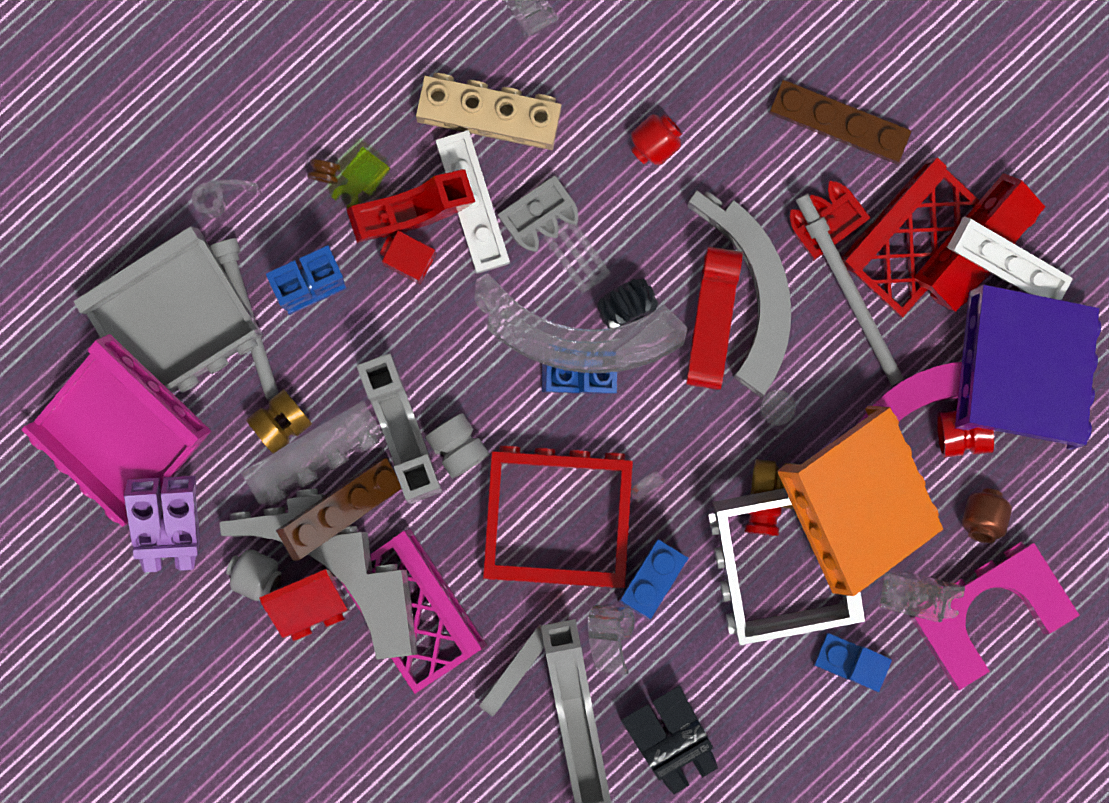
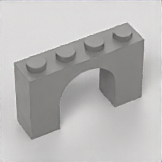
M389 353L357 365L368 399L374 408L395 465L394 469L406 501L412 504L442 493V488L391 354Z

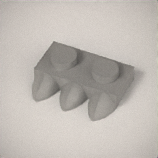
M553 176L500 212L498 217L518 245L527 250L537 252L539 247L537 232L540 231L545 236L557 238L559 232L557 219L560 218L566 223L577 225L578 210L575 202L556 176Z

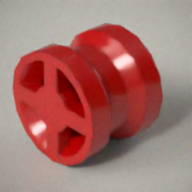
M777 507L748 513L749 522L745 525L744 532L779 536L780 529L777 526V518L781 515L782 508Z

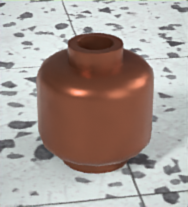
M985 488L982 492L974 493L968 497L962 526L968 532V536L971 539L982 543H994L996 539L1005 536L1012 506L1003 498V494L1000 491Z

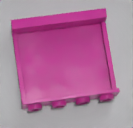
M108 334L94 341L87 350L90 353L89 356L36 420L24 426L22 431L29 437V441L34 447L44 451L54 461V465L60 472L69 475L79 485L81 492L85 496L94 499L104 509L106 516L110 520L124 527L128 524L124 499L127 480L160 478L162 489L164 477H173L211 433V430L111 334Z

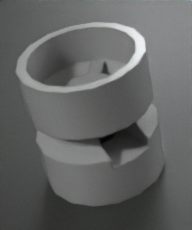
M463 413L450 419L425 437L436 454L444 455L442 464L452 479L465 473L490 455L480 438L471 437L473 428Z

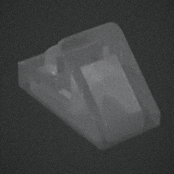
M503 0L516 19L525 40L552 27L559 20L547 0Z

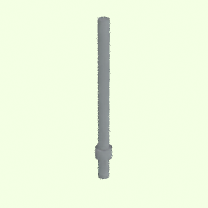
M808 193L796 199V202L808 223L805 227L811 239L815 238L891 386L900 383L904 378L828 233L830 230L829 225L824 217L820 218Z

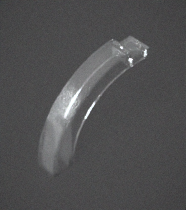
M485 273L476 280L474 298L478 307L484 313H489L487 329L514 351L547 366L581 373L620 372L653 363L683 346L688 328L664 304L648 316L623 326L607 329H578L555 324L529 312L510 297L488 273Z

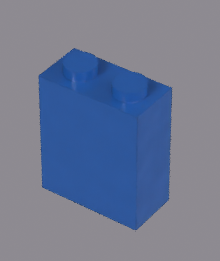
M656 540L618 602L645 619L650 620L689 558L661 540Z

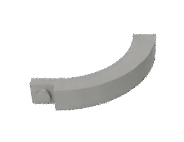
M696 191L687 207L724 234L738 251H743V259L754 282L758 307L755 336L751 349L734 379L762 398L779 371L788 345L791 327V302L786 273L770 238L759 223L743 207L733 200L727 210L724 211L720 208L723 203L709 192H705L703 195Z
M576 619L541 626V632L575 803H611Z

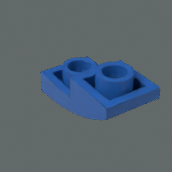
M543 357L542 392L616 394L617 358Z

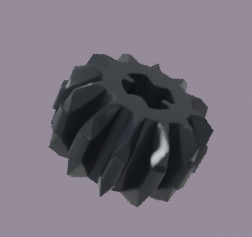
M633 279L606 293L598 301L597 309L600 313L599 316L610 331H622L641 322V320L655 312L658 307V302L655 298L656 294L645 279Z

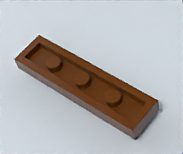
M782 80L769 112L771 115L897 165L901 160L912 132L909 129L786 80Z
M387 458L379 459L278 528L276 532L292 560L302 559L401 490L398 477Z

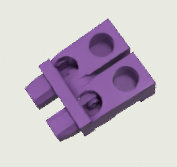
M196 476L164 477L162 489L160 478L127 480L124 499L133 545L134 559H139L143 572H157L161 570L163 565L162 558L168 557L175 558L176 569L180 571L194 569L200 544Z

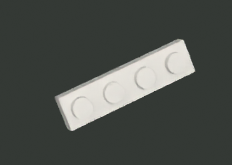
M469 130L435 140L445 173L465 169L476 201L466 209L458 212L476 273L479 274L510 264Z
M965 216L947 246L948 249L1028 294L1062 300L1073 280L1072 277Z

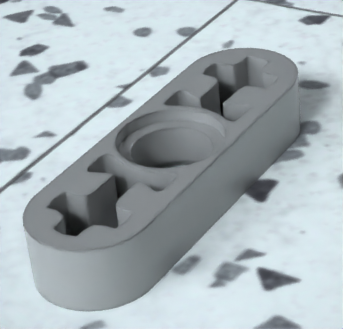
M539 624L479 707L492 717L544 649L541 624Z

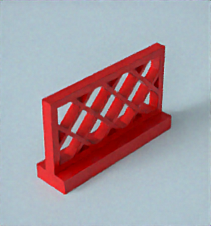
M938 157L928 159L841 257L847 270L851 271L900 318H903L928 290L921 285L917 289L915 288V282L917 281L914 279V257L932 256L938 250L937 231H954L961 222L960 206L972 205L975 207L980 201L946 169L947 166ZM943 179L953 187V202L936 203L935 188ZM959 194L966 200L965 202H960ZM929 195V203H922ZM953 206L954 227H937L936 207ZM930 207V228L913 229L912 213L917 208ZM906 221L907 229H899ZM914 232H931V253H914ZM895 233H907L908 254H890L889 239ZM883 247L884 255H876ZM908 257L909 278L891 279L890 258ZM872 259H884L885 280H872L863 271ZM909 282L910 297L902 306L892 298L891 283ZM885 283V291L878 284Z

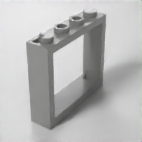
M785 488L714 501V514H709L712 535H718L720 547L714 548L718 569L724 568L726 580L720 581L724 602L730 601L732 612L726 614L729 634L736 635L739 645L865 622L860 592L855 596L842 595L844 602L842 604L745 622L727 517L792 505Z

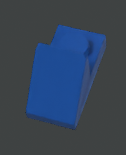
M826 633L814 666L879 693L892 660L866 647L858 646L830 633Z

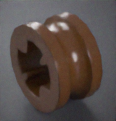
M310 160V165L313 169L311 172H308L307 178L322 183L338 184L336 172L341 170L340 165L323 160Z

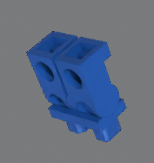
M328 245L299 258L304 268L302 270H299L294 260L266 273L280 306L289 315L347 289L340 269Z

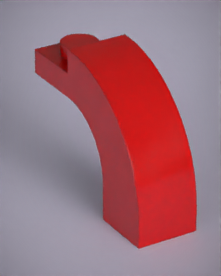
M461 169L433 176L422 185L406 192L353 205L347 209V213L358 243L379 237L384 239L389 236H395L398 231L406 233L430 225L466 209L476 201L466 170Z

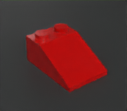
M327 569L259 597L262 606L281 637L287 638L291 636L293 642L313 634L310 627L323 622L327 628L345 620L343 613L350 611L336 576Z

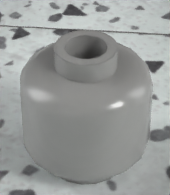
M252 549L246 550L240 557L233 556L226 571V574L230 576L231 589L254 601H260L259 597L276 591L282 575L278 571L276 560Z

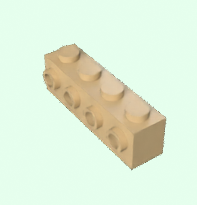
M434 73L433 77H424L416 114L418 123L461 132L469 130L471 134L553 151L562 104L555 103L556 98L543 94H536L535 98L521 96L522 91L509 87H502L501 91L487 89L488 84L476 80H468L467 84L453 82L454 77L442 73Z

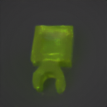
M362 147L342 173V176L348 180V183L338 186L332 193V199L336 202L342 194L346 193L352 197L346 209L353 205H358V195L361 191L370 197L390 172L391 168Z

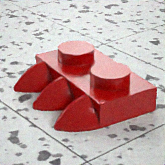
M829 181L828 194L832 204L819 196L811 195L810 198L820 218L824 217L829 225L830 230L828 233L834 245H836L869 221L871 217L846 186L835 181ZM795 209L790 210V223L794 231L793 234L813 261L823 255V252L816 239H811L805 227L808 223L802 212Z

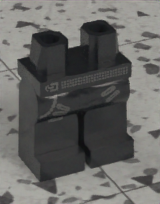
M680 685L652 701L653 706L669 732H664L649 704L620 720L658 781L662 779L673 794L690 785L680 769L688 763H694L702 778L718 769L715 757L711 751L714 747Z

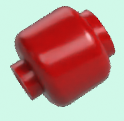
M651 114L632 131L631 140L635 146L631 148V151L643 164L650 161L652 164L660 166L680 149L682 143L680 136L683 133L666 114H663L661 117L657 114Z

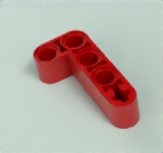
M709 246L706 249L686 385L721 390L743 251Z

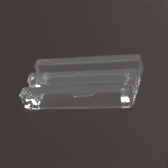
M565 222L558 226V236H560L589 278V282L584 284L555 242V238L545 235L543 238L583 295L611 276V273L579 226ZM569 228L572 230L600 271L599 275L596 276L565 232Z

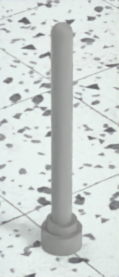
M237 238L211 245L210 248L221 266H224L225 273L255 320L237 264L239 260L238 253L241 252ZM260 337L256 340L258 346L251 350V354L265 397L270 401L279 392Z

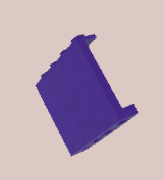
M982 285L969 291L955 428L968 431L979 427L1067 444V450L1087 445L1092 431L1089 416L1090 407L1095 398V390L1092 384L1093 373L1098 365V355L1095 352L1096 341L1101 332L1100 308L988 285Z

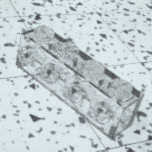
M361 401L244 470L241 474L258 503L264 505L268 502L270 506H273L288 497L287 490L296 485L303 488L317 480L319 477L316 473L329 466L330 470H334L349 461L347 455L353 451L360 449L361 452H364L378 444L379 440L377 437L381 436L383 432L365 402Z

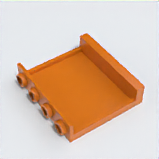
M867 406L865 410L868 417L801 465L786 464L777 470L832 593L857 595L943 530L938 517V510L929 497L925 488V480L918 472L912 458V450L905 442L898 426V418L890 407Z

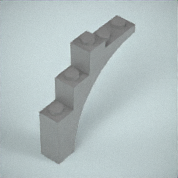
M317 489L296 491V498L287 499L288 513H285V507L264 509V516L251 518L250 512L229 514L230 521L219 522L221 536H256L282 542L276 530L326 495H318ZM357 526L346 527L308 554L324 564L346 586L359 605L371 632L377 660L417 655L407 570H397V564L376 566V573H372L368 533L358 532Z

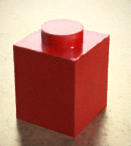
M400 231L397 232L394 238L389 236L380 251V255L384 256L382 260L383 266L421 285L437 255L435 249Z

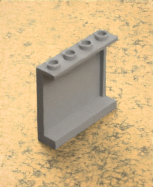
M191 226L73 301L80 313L87 314L100 338L111 334L171 393L178 389L183 393L199 383L197 377L207 371L213 374L229 364L226 360L237 352L241 356L258 346L256 340L263 336V333L218 259L213 254L198 228Z

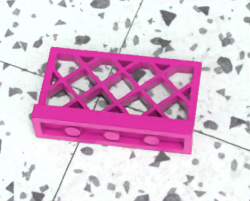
M408 529L392 538L391 541L371 553L370 556L371 563L376 560L375 568H372V573H376V566H381L383 554L394 548L401 559L399 570H405L406 567L411 576H408V580L416 582L420 588L418 603L411 601L412 607L417 608L414 620L415 638L417 639V633L436 637L433 657L417 653V655L407 656L406 664L402 657L391 658L414 694H416L488 645L412 530ZM343 584V586L345 587V589L347 590V592L349 593V595L351 596V598H352L353 601L355 602L356 606L358 607V609H359L360 612L362 613V611H361L359 605L357 604V602L355 601V599L352 597V595L350 594V592L348 591V589L346 588V586ZM424 597H426L430 605L423 604ZM422 609L435 611L440 618L437 632L419 628ZM444 626H445V628L447 629V631L449 632L450 635H448V634H443V628H444ZM441 639L455 641L463 654L452 661L438 658ZM413 658L431 661L429 676L419 683L410 671ZM437 663L445 664V666L435 672Z

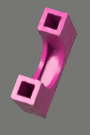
M1021 541L1004 551L1007 558L997 564H994L992 560L986 562L974 570L977 575L975 578L967 583L961 578L944 589L947 593L946 596L936 602L933 597H930L915 607L917 614L910 618L955 690L963 689L990 672L972 644L966 630L967 610L974 598L983 591L990 588H1003L1016 594L1024 602L1043 634H1051L1080 616L1035 543L1024 546Z

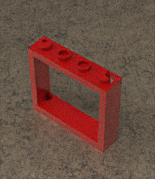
M500 446L499 452L492 451L483 579L625 588L633 461L625 460L626 454L605 453L604 459L590 458L591 452L570 450L569 456H555L556 450L548 448H535L534 454L520 453L521 447ZM502 464L621 471L615 573L495 565Z

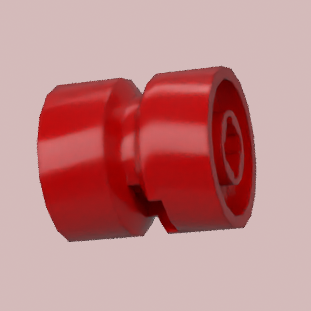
M957 411L938 412L937 431L939 447L943 458L963 456L966 450H969L973 455L993 453L994 430L979 427L968 431L955 428Z

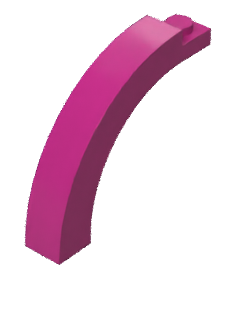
M962 362L944 364L919 372L886 392L872 406L890 407L897 416L898 421H900L920 407L942 400L957 399ZM865 412L857 424L868 417L867 412Z

